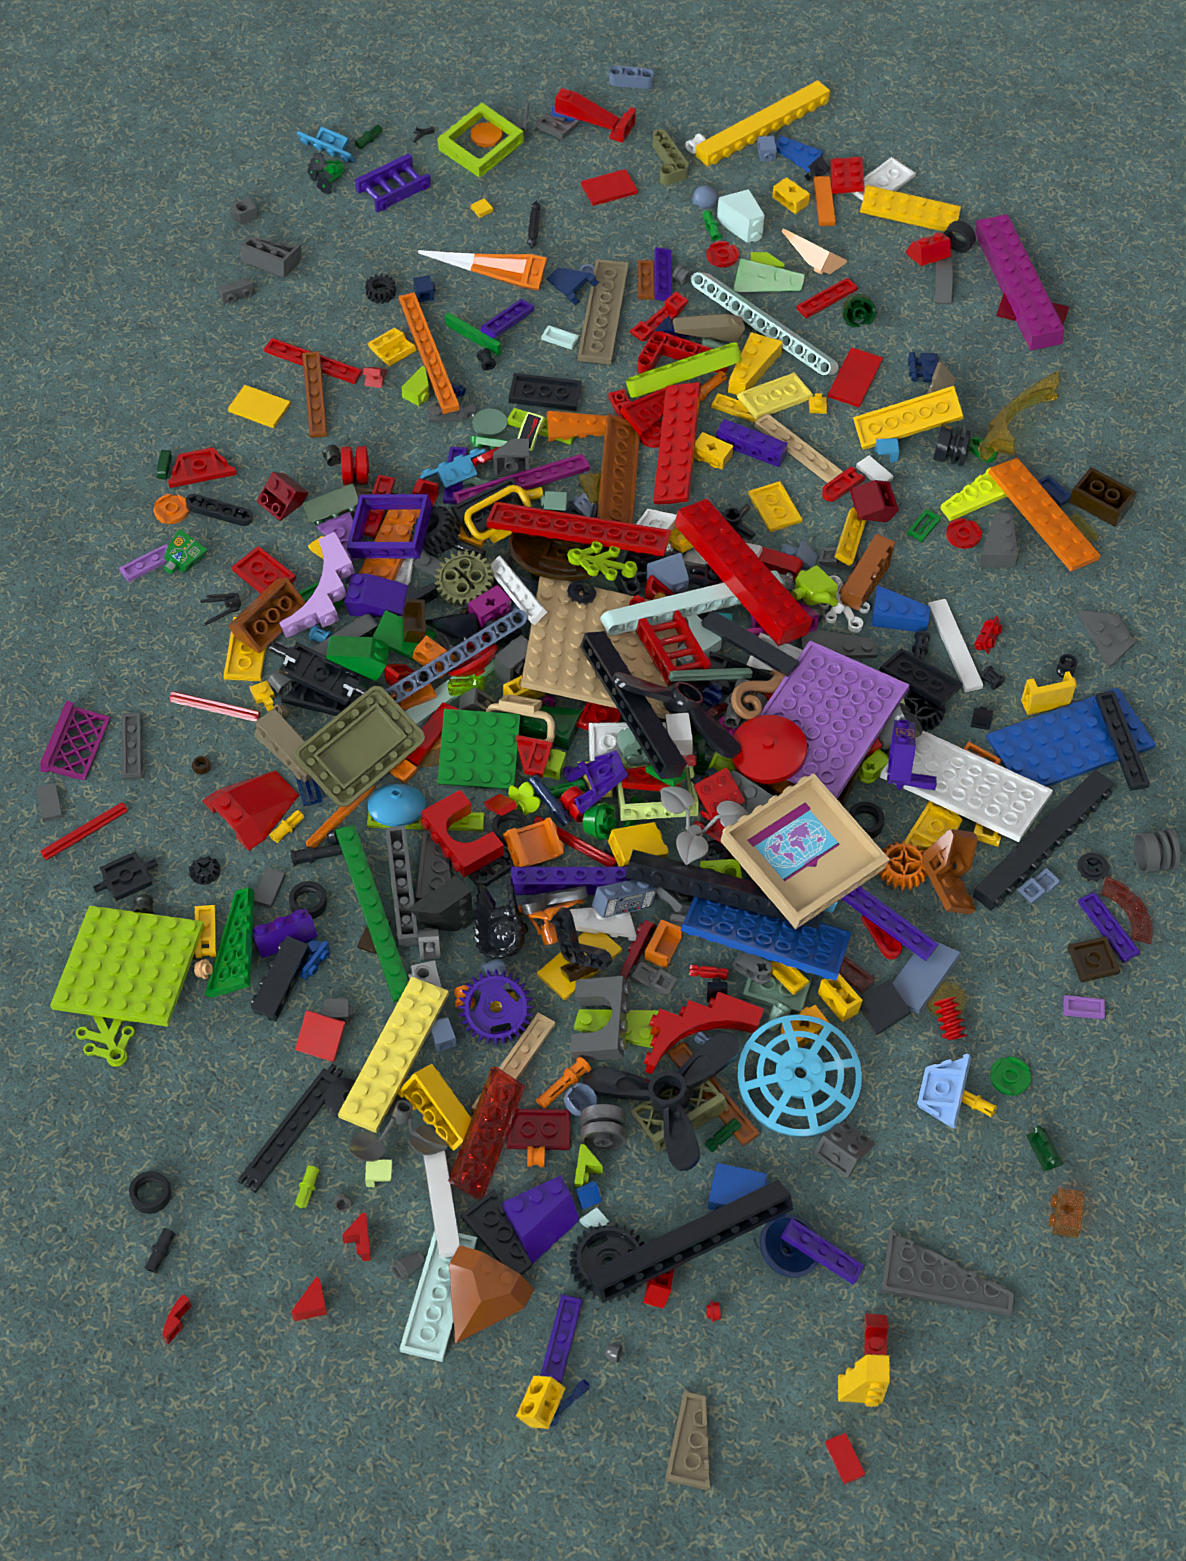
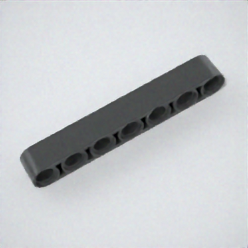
M365 614L332 636L373 637L379 623L370 614ZM329 638L311 649L326 656ZM279 669L268 678V683L279 695H283L282 693L287 690L290 691L297 683L280 674Z

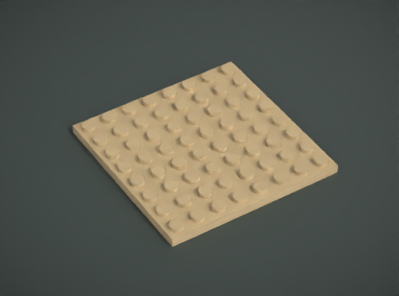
M540 576L536 599L545 608L547 613L536 625L531 623L521 687L617 708L580 648L585 633L598 631L606 632L632 676L668 688L672 686L666 685L637 635L636 630L611 636L607 633L600 620L601 616L607 611L629 606V602L634 596L594 587L596 598L593 603H588L587 605L581 603L578 605V602H572L571 598L567 597V588L572 582L553 580ZM675 628L655 633L659 639L679 635ZM678 643L666 645L663 648L668 653L674 652L678 649ZM677 659L671 660V662H672L673 665H675V666H676V660H677ZM646 697L659 718L666 719V714L670 713L665 709L663 701Z

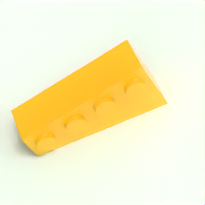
M751 332L741 353L742 361L736 364L729 379L728 393L738 395L742 391L753 388L768 368L774 364L775 360L782 355L783 341Z
M433 1064L415 1072L397 1093L401 1098L405 1096L410 1101L413 1110L418 1109L424 1116L423 1120L427 1124L433 1125L436 1128V1133L453 1150L470 1142L480 1132L476 1123L466 1112L464 1106L456 1098Z

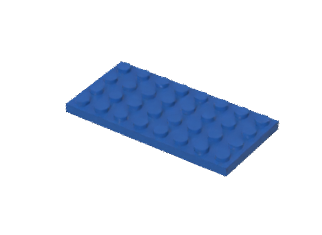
M1117 687L1109 690L1115 691L1138 754L1155 748V742L1120 689ZM1095 696L986 735V739L997 757L1001 759L1004 768L1045 787L1119 761Z
M694 897L681 928V931L689 935L699 936L729 948H736L748 954H754L766 960H773L785 966L801 969L806 973H813L825 979L835 981L837 980L852 933L821 922L818 929L803 925L795 929L788 921L699 897Z

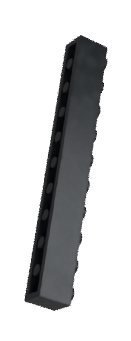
M605 631L585 633L580 645L581 650L659 778L662 780L681 777L687 763L647 698L643 695L627 691L613 682L612 677L615 672L631 676L632 674L620 657L619 652L615 649L611 639H609Z
M1095 769L975 888L973 897L990 911L995 907L999 908L1004 903L1005 897L1008 894L1011 896L1016 891L1017 885L1020 882L1023 884L1029 878V873L1032 870L1036 871L1041 866V861L1044 858L1048 859L1053 854V849L1056 846L1059 848L1065 842V837L1068 834L1070 836L1074 834L1079 823L1083 824L1086 822L1091 811H1097L1103 799H1109L1113 793L1111 791L1113 782Z
M634 849L632 851L625 878L788 921L754 881L690 864L686 865L683 862ZM823 911L803 924V926L818 929Z
M779 1180L769 1183L589 1271L588 1276L591 1288L601 1302L605 1303L794 1210L791 1194Z

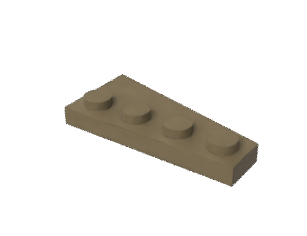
M684 1391L665 1481L710 1491L706 1396Z

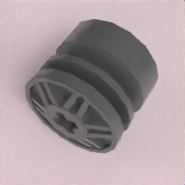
M1172 829L1158 830L1155 832V835L1153 832H1142L1135 835L1134 856L1141 873L1157 872L1159 868L1162 871H1167L1168 869L1176 870L1179 867L1181 857L1180 846L1177 836Z

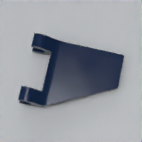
M559 267L546 278L574 305L580 301L576 298L575 293L587 281L593 287L599 283L590 272Z

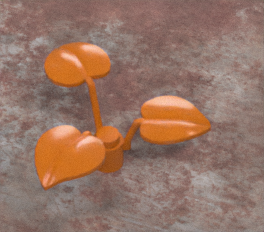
M583 899L561 902L544 911L526 914L536 928L538 935L541 934L544 945L558 942L554 921L552 924L548 920L551 921L552 917L561 907L568 908L577 903L584 905ZM518 905L519 912L523 913L522 906ZM533 918L544 919L545 923L540 925L541 929Z

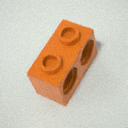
M426 635L415 648L412 658L424 666L447 652V650ZM453 654L450 655L451 660L454 662L456 657ZM440 662L435 663V670L441 672L443 665Z

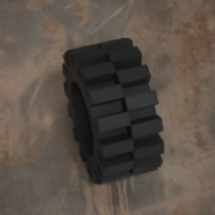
M375 274L374 278L371 276L369 277L370 280H366V296L371 302L375 300L377 304L379 301H381V304H384V301L388 303L390 302L389 299H394L396 286L391 276L388 277L387 274L385 276L383 274L377 276ZM377 287H385V288H386L385 290H382V291L375 290V288H377Z

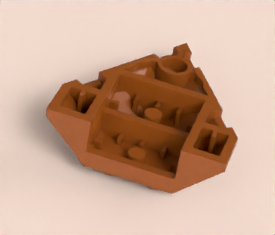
M461 1245L458 1246L448 1264L451 1280L450 1291L455 1344L524 1309L534 1291V1288L521 1274L484 1252Z

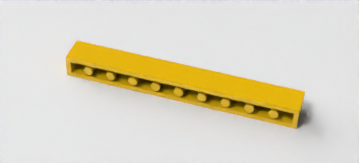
M816 81L697 144L695 156L707 167L716 164L719 160L728 158L732 153L741 151L745 146L754 144L758 137H765L773 131L776 132L782 126L791 124L795 119L802 118L805 114L815 111L816 108L822 105L825 106L829 102L830 90L821 82Z

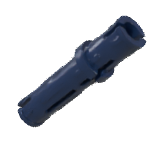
M538 774L528 780L550 809L549 812L555 815L563 827L573 820L562 807V802H558L539 778Z

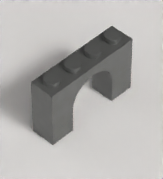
M623 976L576 980L575 999L579 1005L586 1007L608 1006L612 1008V1016L608 1024L599 1031L572 1034L570 1053L575 1060L578 1057H582L585 1061L623 1058L624 1050L627 1049L625 1032L628 1031V1022L626 1016L630 1010L628 995L631 994L630 984L627 983Z

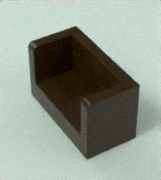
M406 599L402 609L403 642L420 643L426 633L425 600Z

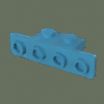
M324 127L320 128L316 138L299 131L297 132L303 144L308 145L310 143L319 151L324 149L333 157L335 155L340 156V159L345 162H349V160L355 162L352 154L345 151L350 141L347 137Z
M476 448L469 452L470 455L465 457L459 455L454 458L453 462L448 463L445 461L437 465L438 468L436 469L428 468L422 471L419 478L425 480L438 474L446 489L477 476L471 460L484 454L486 451L485 449L479 450V448Z

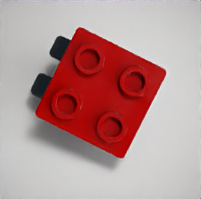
M711 767L705 771V778L702 779L699 775H696L690 779V783L691 781L694 783L693 787L697 796L700 798L711 819L719 815L717 813V806L721 802L733 801L739 805L745 802L727 768L718 772L714 767Z

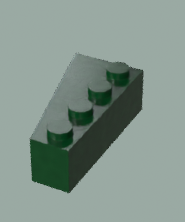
M541 706L539 711L549 713L555 722L553 746L568 751L578 731L577 722L582 714V710ZM520 715L519 735L542 740L547 738L548 725L544 719Z

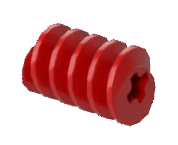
M958 996L938 1000L934 1003V1006L940 1007L935 1013L942 1015L937 1021L944 1023V1025L939 1027V1030L946 1031V1033L941 1035V1038L948 1039V1041L968 1037L967 1034L961 1033V1031L966 1029V1026L959 1025V1023L964 1021V1018L957 1017V1015L962 1013V1010L955 1009V1007L960 1005V1002L953 1001Z

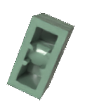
M545 491V496L542 495L541 497L542 508L544 510L567 513V493Z

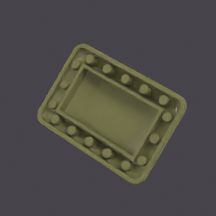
M373 686L299 746L295 752V759L336 805L347 807L413 753L424 742L425 736L417 724L382 687Z

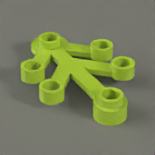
M597 541L592 542L589 548L583 550L575 548L568 552L569 562L573 565H582L591 576H597L600 570L608 580H615L617 576L615 569L622 570V574L628 578L635 577L637 572V565L632 561L623 564L607 560L612 557H618L620 548L610 546L609 551L596 556H590V554L601 552L602 544Z
M93 1016L100 1033L90 1031L86 1027H79L76 1030L78 1039L106 1044L109 1049L98 1048L93 1043H87L83 1048L85 1055H96L106 1058L108 1064L113 1067L122 1066L127 1061L125 1048L130 1038L135 1035L134 1028L132 1026H125L122 1029V1037L118 1045L116 1046L114 1042L117 1032L125 1020L114 1019L108 1030L103 1017ZM126 1030L132 1031L129 1035L124 1034ZM80 1031L86 1032L83 1036H80L78 1034ZM93 1047L94 1049L92 1052H87V1048ZM115 1055L121 1056L119 1059H113Z

